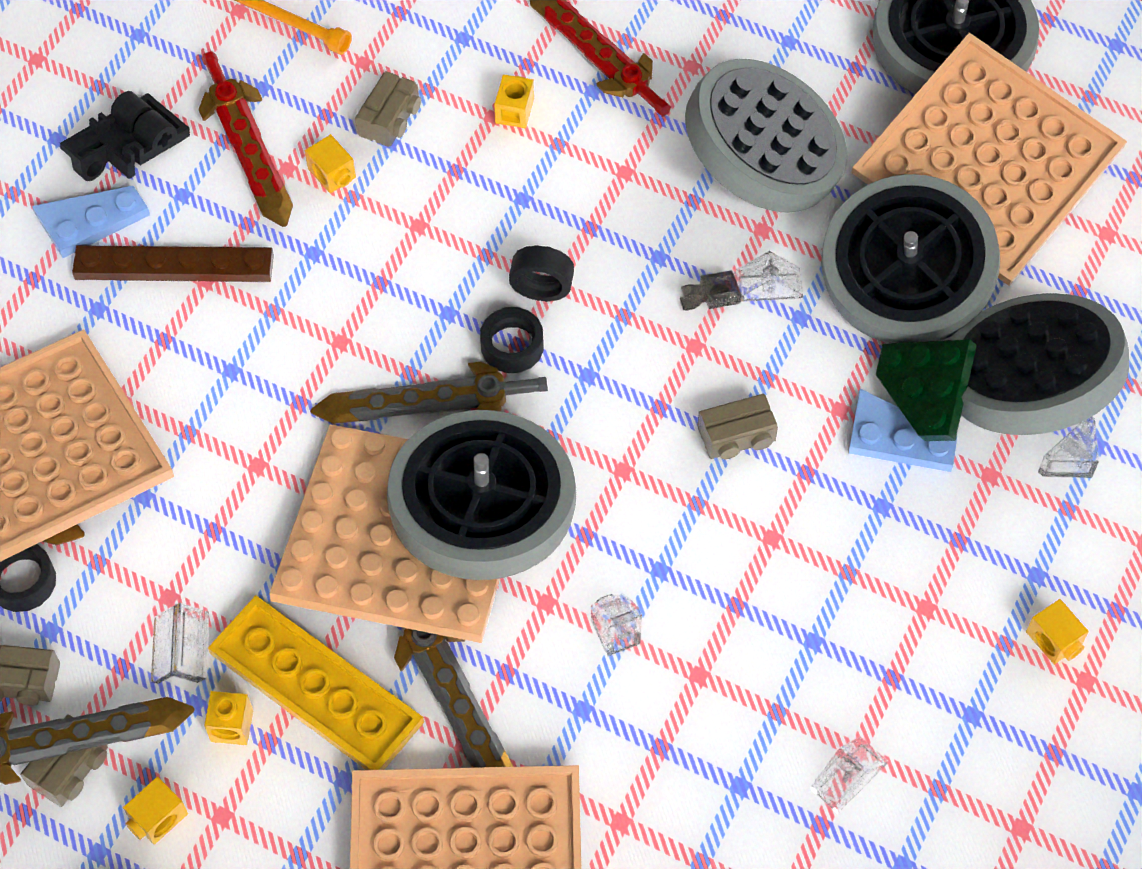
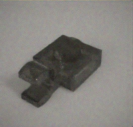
M730 270L700 276V284L682 286L681 292L683 297H680L679 300L684 311L693 310L704 302L707 303L708 309L741 304L742 294L734 273Z

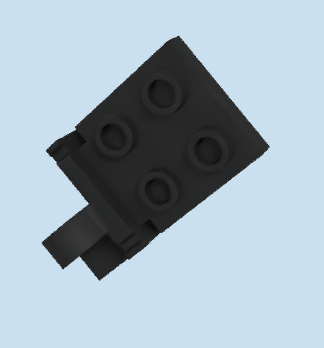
M126 91L114 100L110 115L106 116L101 112L98 114V121L93 117L90 118L87 128L60 142V149L71 158L73 170L85 181H93L99 177L104 171L107 162H110L130 179L135 176V162L141 166L190 137V128L149 93L138 97L134 92Z

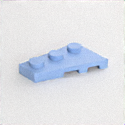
M134 186L32 206L36 217L62 258L75 253L76 245L89 246L150 216L147 205Z
M860 389L849 454L951 472L958 436H956L955 441H925L918 436L899 407Z

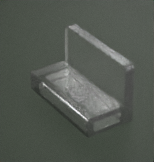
M179 602L154 617L151 682L159 684L173 676L196 683L207 679L208 611Z

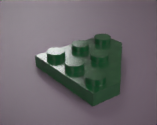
M970 339L882 344L875 375L918 436L925 441L956 440L964 405L962 396L968 387L977 346Z

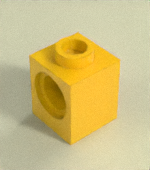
M503 74L494 103L496 124L526 129L534 102V79Z
M331 134L304 150L308 170L330 194L339 188L347 186L356 178L353 158Z
M1058 599L1033 616L1026 630V633L1054 665L1064 658L1070 661L1078 656L1085 648L1083 642L1089 632L1061 599Z
M211 691L204 724L211 742L248 745L254 712L248 694Z
M158 776L123 807L129 818L125 823L128 829L139 840L146 836L153 845L160 841L188 815L183 801Z

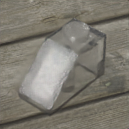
M625 593L616 596L613 594L605 595L599 598L595 604L591 605V622L607 657L641 644L642 613L640 608Z

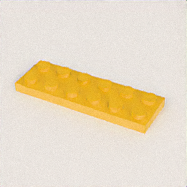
M256 595L208 647L209 653L365 770H385L424 724L423 716Z

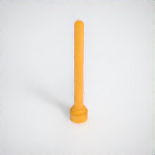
M234 0L323 40L330 51L339 55L345 54L350 47L352 34L340 27L327 29L264 0Z

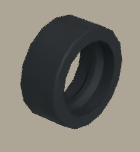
M526 246L517 250L512 258L509 284L514 291L529 299L545 302L557 301L566 297L571 291L574 263L569 256L560 250L548 246ZM534 272H542V273L549 274V275H551V276L539 275V274L534 273Z
M504 307L494 311L484 320L480 328L481 353L490 366L504 373H520L531 369L540 360L544 351L543 327L538 317L529 310L520 307ZM520 328L531 335L532 343L520 352L506 353L493 346L492 338L500 330Z
M38 544L0 562V576L4 569L19 560L35 561L41 569L38 581L22 592L10 593L2 589L0 585V606L3 609L13 612L30 611L41 606L51 596L56 586V571L47 552Z

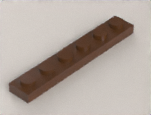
M76 245L72 274L75 280L271 282L274 253L272 247Z

